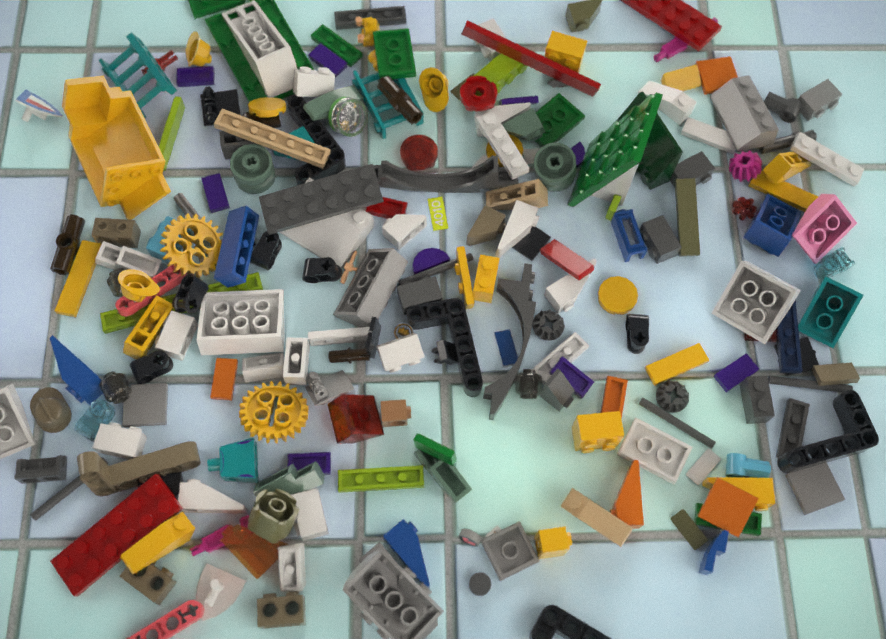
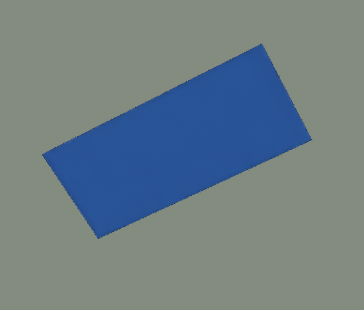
M510 329L494 332L503 366L515 364L518 356Z

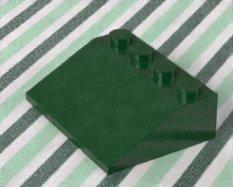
M643 91L635 97L616 121L619 122L635 105L639 106L647 98ZM658 113L656 114L641 162L637 167L642 182L650 190L670 181L683 153Z

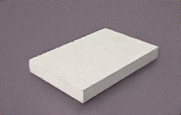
M635 417L616 455L631 463L634 460H639V467L675 485L693 447Z

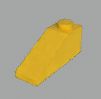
M795 152L779 153L763 171L766 173V178L776 184L784 182L805 170L812 163Z
M156 295L125 340L124 354L134 359L147 355L162 330L165 319L169 317L171 310H173L172 303Z
M707 477L702 482V486L711 490L717 477ZM719 477L758 497L759 499L754 507L755 511H768V508L775 504L773 478Z
M182 511L163 522L121 554L120 557L131 573L135 574L189 542L195 527Z

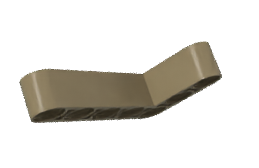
M193 441L177 444L110 466L106 464L98 453L93 451L83 452L77 456L80 480L96 496L100 497L137 487V479L139 482L145 483L144 480H147L148 477H152L154 474L164 477L166 476L165 474L184 472L194 469L201 464L197 444Z

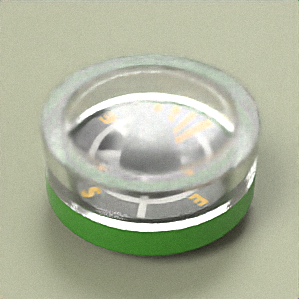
M346 96L340 97L330 107L328 115L329 124L336 133L347 137L357 136L364 130L367 124V108L360 100Z

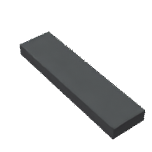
M405 6L334 12L336 30L363 28V25H356V17L376 18L379 26L407 24Z

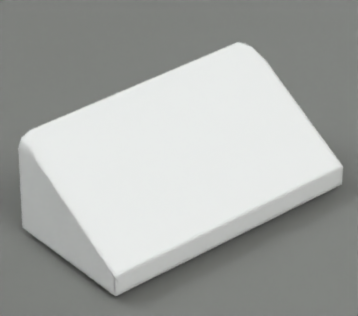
M283 352L242 358V372L247 383L283 377Z
M304 543L279 546L280 591L302 592L306 587Z

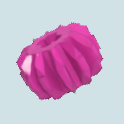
M742 150L741 154L735 153L734 158H730L729 172L734 179H738L740 182L743 180L749 182L750 178L756 179L757 174H761L762 160L757 153L752 154L751 150L745 153Z

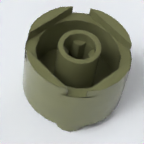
M268 489L261 491L257 495L248 518V529L261 538L267 539L270 543H278L279 540L286 538L290 534L298 516L299 507L297 508L296 499L288 492L280 489H275L274 492H268Z

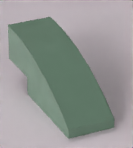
M354 85L346 86L311 100L303 108L313 121L328 119L330 107L338 98L351 97L356 99L361 105L364 97Z
M419 449L413 453L432 478L455 503L473 490L455 466H451Z
M316 461L298 471L292 464L257 482L253 494L257 496L266 489H268V492L280 489L291 495L323 485L325 474Z

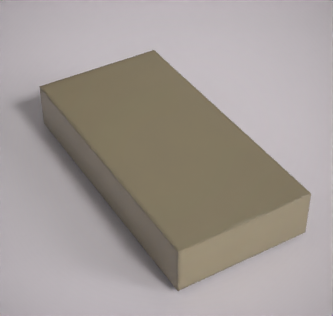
M852 362L813 365L811 369L819 386L858 383L860 380Z

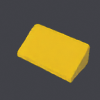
M697 65L664 73L661 79L662 85L681 91H687L702 85Z

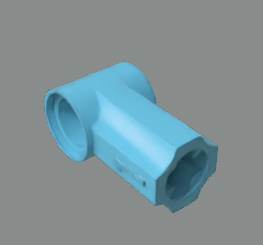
M740 453L727 454L726 477L769 478L771 473L770 462L746 458V455Z

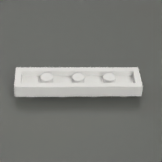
M490 111L476 117L478 126L496 155H498L510 178L513 180L529 173L530 168L495 112Z
M801 132L795 136L790 148L791 151L854 187L859 184L864 168Z

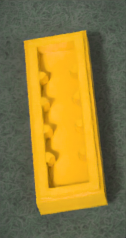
M460 246L456 247L457 263L454 264L455 273L460 275L461 281L458 282L459 294H463L465 309H472L475 302L465 247Z

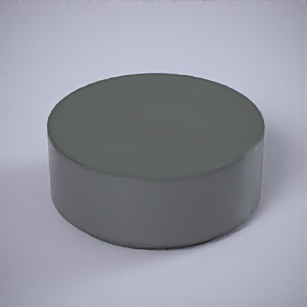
M482 572L472 575L469 581L470 591L476 596L486 595L491 589V579L489 576Z

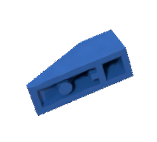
M402 519L383 536V539L404 565L416 575L415 578L420 584L423 582L430 588L419 538L416 534L418 530L411 521L407 523Z

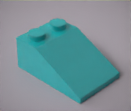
M823 277L798 323L799 332L834 349L864 295L831 278Z

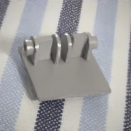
M343 370L323 379H320L316 372H310L306 377L309 385L305 386L315 407L324 405L338 396H344L354 389Z

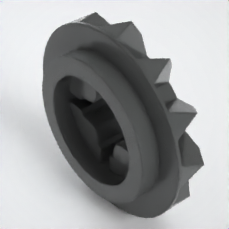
M549 309L547 311L541 310L540 313L535 315L532 327L534 333L539 338L551 341L562 335L565 325L563 317L558 312H553ZM546 320L548 322H555L552 324V329L544 326Z
M668 380L661 383L658 387L656 400L665 411L676 413L682 411L687 406L689 392H687L685 385L680 384L678 381ZM673 390H675V395L678 398H675L672 401V403H670L671 396L668 395V393L670 394Z

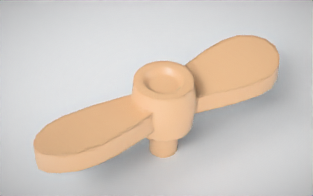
M354 251L350 262H346L344 266L345 271L340 280L342 284H345L349 272H352V270L357 272L358 268L354 267L353 264L357 251Z

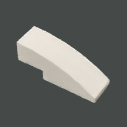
M105 241L102 242L95 258V264L120 272L128 269L139 270L146 273L150 278L157 274L162 262L160 259L125 246L121 248Z

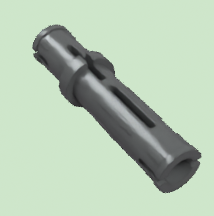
M814 130L802 132L816 141L817 135ZM798 132L775 139L773 145L759 147V152L765 154L791 147Z

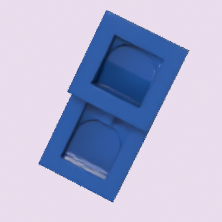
M724 530L711 541L703 555L698 573L704 575L713 573L716 555L720 556L726 552L729 531Z

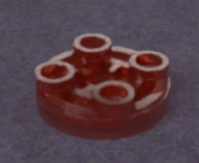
M413 135L403 141L400 147V157L408 170H425L435 166L438 148L430 137Z

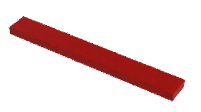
M467 21L461 35L593 97L600 89V83L475 23Z

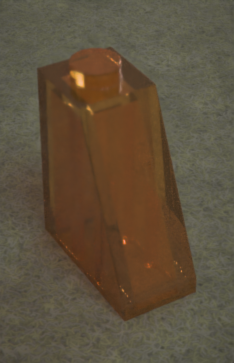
M230 524L221 533L224 537L220 540L257 580L278 560V547L288 545L282 541L275 544L270 543L267 539L261 538L248 528L238 524L234 527Z

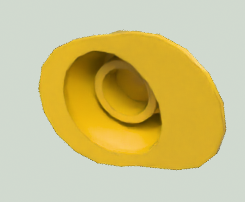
M197 31L192 32L186 45V59L189 67L191 65L202 67L205 63L212 62L210 45L200 39Z
M426 68L419 76L423 100L430 111L440 112L445 109L449 100L448 79L437 68Z
M128 269L118 275L121 292L129 300L139 303L147 296L159 293V286L142 271Z

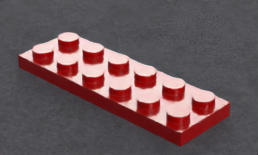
M620 0L698 52L722 28L720 24L682 0Z
M154 474L50 562L73 597H78L122 560L121 554L163 522L178 514L183 507L158 474Z

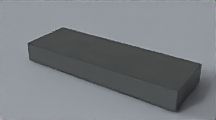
M792 398L787 399L776 458H779L791 449L802 446L810 404Z

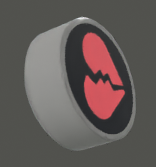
M466 528L462 529L458 536L462 542L473 547H478L481 541V536L478 533Z

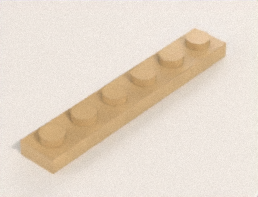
M225 109L220 111L214 122V128L322 169L331 152V149Z

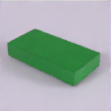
M419 433L414 437L413 441L417 449L454 466L457 461L454 450Z

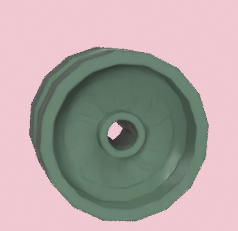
M549 143L542 146L534 158L535 178L539 179L548 191L557 192L567 189L576 177V156L573 150L561 143Z
M247 144L238 148L232 154L230 169L238 188L250 194H259L267 191L274 184L276 170L272 156L266 148L257 144Z

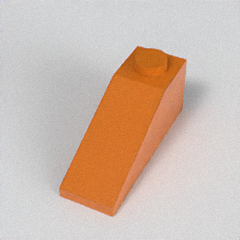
M634 460L630 464L612 509L609 511L633 529H640L644 525L639 460Z

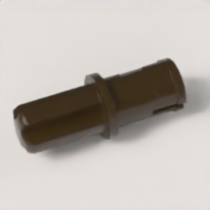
M348 347L347 350L329 351L328 354L330 363L348 362L352 364V361H370V356L365 348L351 349V347Z

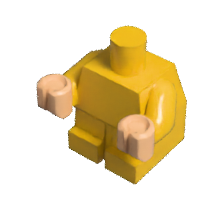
M356 17V25H363V29H361L362 34L357 35L358 42L363 43V47L374 46L373 31H380L377 19L372 17Z

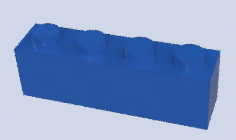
M247 205L231 210L228 213L214 279L227 288L246 283L260 216Z

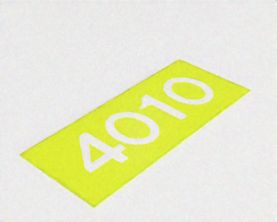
M443 197L427 199L433 231L449 229Z

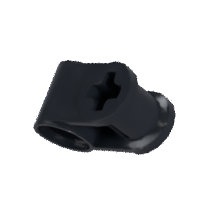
M265 231L262 234L257 246L252 251L250 263L268 271L272 268L282 248V242L279 239L278 233L269 235Z
M331 257L307 258L304 261L302 280L307 283L335 282L341 278L343 272L341 267L336 265V262Z
M193 273L187 274L182 279L181 285L173 299V309L179 313L185 311L191 314L196 313L208 291V284Z
M627 314L625 322L627 348L631 353L640 354L649 342V315Z
M161 350L138 358L129 364L137 384L149 383L153 379L169 373L174 365L173 360Z

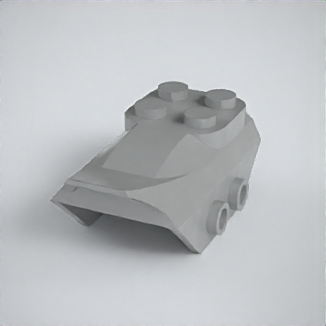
M382 548L368 555L351 572L342 589L362 611L360 616L369 625L374 623L378 627L376 632L383 639H426L438 626V617L444 612L429 596L432 591L423 582L418 585L413 580L416 575L407 566L402 569Z

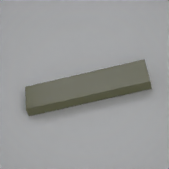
M695 178L675 179L678 241L682 246L679 257L699 256L700 242Z

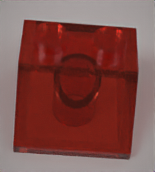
M343 394L327 404L337 444H353L384 435L374 395Z

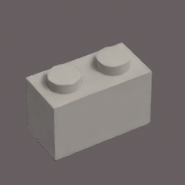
M826 79L799 96L798 100L802 102L800 113L807 121L813 118L818 119L826 110H832L839 104L838 100L842 93L829 79Z

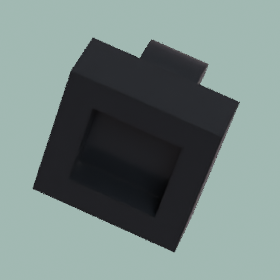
M444 339L436 342L437 347L431 351L434 354L439 353V358L435 359L434 362L437 364L447 363L449 365L457 363L453 343Z

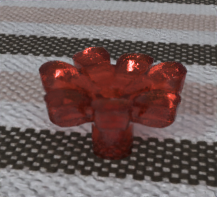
M740 197L738 201L735 200L732 203V207L735 208L733 213L735 215L740 214L739 219L742 221L745 220L746 216L749 219L754 218L757 207L752 205L754 202L752 198L746 200L745 197Z

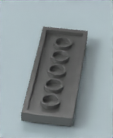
M373 164L259 196L269 235L384 202Z

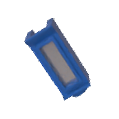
M633 209L618 210L614 213L611 224L624 261L629 262L634 254H638L639 258L643 259L647 248L635 220Z

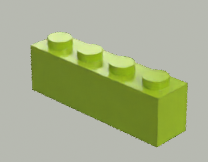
M500 53L473 76H484L491 83L493 81L497 87L498 94L506 84H511L518 74L524 73L528 66ZM476 91L475 95L481 96L483 94H481L479 91Z

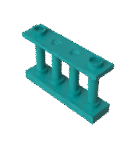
M130 32L126 36L130 42L129 48L110 64L102 58L98 61L102 65L101 70L103 73L111 78L116 87H120L122 91H131L133 95L152 78L157 80L156 86L137 101L144 118H146L147 116L141 108L161 91H167L173 95L177 89L143 41ZM138 53V60L118 76L115 69L131 55ZM143 65L147 66V73L127 89L124 82Z
M355 70L353 71L354 79L351 80L352 85L364 97L363 101L374 121L373 125L376 133H380L382 138L385 139L386 128L404 122L406 119L401 114L382 121L379 113L390 110L393 106L387 102L375 107L371 99L384 94L379 89L367 92L364 86L379 80L378 72L360 78ZM392 79L399 88H402L410 96L412 102L422 111L406 79ZM424 113L421 120L415 123L417 126L424 124Z

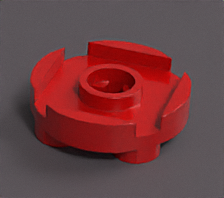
M479 75L469 77L460 87V100L467 111L479 112L492 109L497 100V87L493 81L491 83L487 80V77ZM476 91H479L483 95L476 96L475 94Z

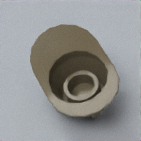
M46 387L33 395L30 401L31 413L44 431L57 433L69 425L72 412L58 389Z

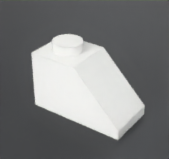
M396 214L393 218H388L383 223V236L400 250L427 226V217L425 215Z

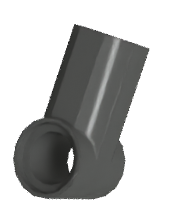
M770 91L764 100L768 110L779 114L781 120L787 123H793L802 108L800 100L796 98L785 99Z

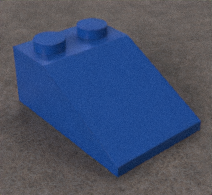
M767 193L743 238L747 239L751 244L765 249L767 253L779 257L791 241L792 234L802 212Z
M52 335L50 342L61 378L68 385L65 389L81 404L86 401L91 406L109 387Z

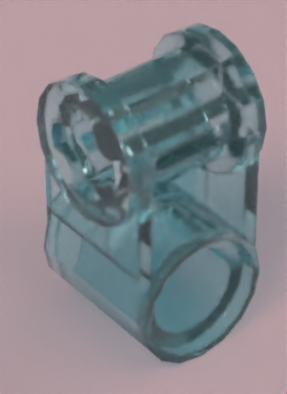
M841 247L823 257L815 266L814 274L821 280L825 276L830 278L855 265V261H851L845 253L846 249Z
M103 399L93 401L85 414L76 423L75 431L94 442L100 424L108 425L115 417V408Z

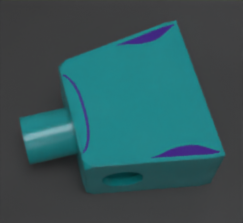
M254 438L221 446L219 448L220 458L208 459L207 461L208 471H220V477L224 481L259 482L257 442Z

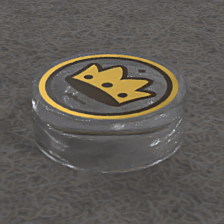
M407 323L398 324L393 331L394 339L414 333L412 326Z

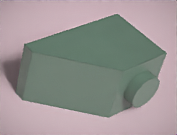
M534 108L502 124L508 134L526 141L537 140L546 133Z

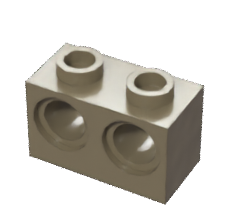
M95 218L91 236L96 243L102 244L105 241L118 247L138 248L141 230L135 220Z
M157 561L148 565L144 575L140 577L137 576V573L132 574L129 568L126 567L119 577L158 605L163 602L177 583L172 579L174 576L172 572L165 567L160 570L155 566ZM162 578V587L155 590L154 584L156 580Z
M298 591L286 592V596L277 597L276 593L263 594V598L257 599L258 628L268 629L306 625L305 597L299 595ZM291 603H298V612L294 615H289L287 611L288 606ZM275 605V614L271 617H266V607Z

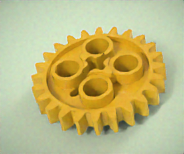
M187 213L184 218L179 215L177 221L175 219L171 220V225H167L165 227L166 231L161 234L165 239L159 242L165 245V247L160 249V252H166L163 260H170L167 266L174 265L173 272L180 269L181 276H184L186 273H193L200 278L202 273L207 276L210 274L209 271L214 272L222 240L219 237L223 235V232H216L219 226L212 227V220L207 223L205 222V216L198 219L197 214H194L191 218L190 214ZM187 228L192 229L194 236H190L187 233ZM203 240L210 243V248L204 246ZM175 244H180L183 247V252L178 251ZM192 256H197L200 260V263H195L192 259Z
M270 381V386H266L264 382L262 383V388L254 386V392L248 390L247 397L243 396L242 403L239 405V418L241 425H244V431H250V437L258 435V441H261L263 437L266 438V443L274 439L275 443L278 444L279 438L286 442L288 435L291 438H295V432L301 433V427H305L306 420H308L309 406L307 405V399L303 398V393H297V387L290 390L289 383L283 387L281 381H279L277 386L274 385L273 381ZM278 397L277 409L275 410L274 423L273 426L270 427L271 415L273 414L274 401L275 398Z

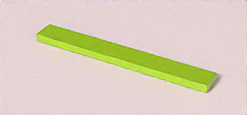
M259 272L247 275L246 283L227 288L220 282L208 285L207 292L263 290ZM176 293L161 298L172 303ZM150 304L127 317L121 316L117 309L100 313L103 332L107 334L136 326Z

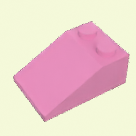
M821 194L807 208L792 236L812 262L817 264L857 222L835 194Z

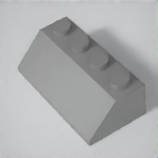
M750 75L732 78L711 94L710 99L737 152L773 145L779 129Z
M394 248L369 249L333 315L359 328L370 327L372 316L376 317L379 321V317L387 306L392 292L395 291L400 277L405 272L408 261Z

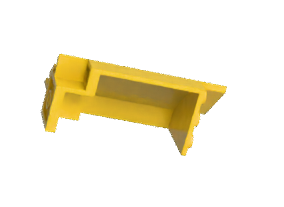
M104 75L66 79L62 108L70 123L68 137L100 207L120 204L126 219L132 220L171 192L163 176L166 161L131 91H122L120 87L109 88Z

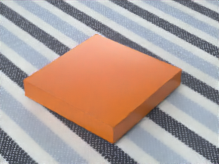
M731 56L701 60L695 63L698 67L704 95L713 94L729 80L738 77Z
M717 477L697 516L723 530L729 531V533L739 538L759 498Z

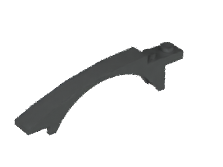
M498 155L491 156L482 164L471 169L446 174L414 172L398 167L387 160L381 161V165H373L379 187L438 193H481V189L503 188L518 184V178L512 180L506 169L499 167Z
M524 263L522 281L498 278L496 292L507 300L518 316L523 341L521 353L513 367L502 378L485 386L483 399L491 400L489 420H493L499 412L518 375L531 335L536 302L532 301L533 290H530V284H534L535 272H532V264Z

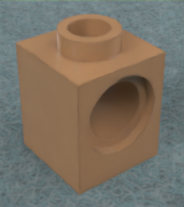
M406 399L381 401L382 426L408 425L407 419H411V406H406Z

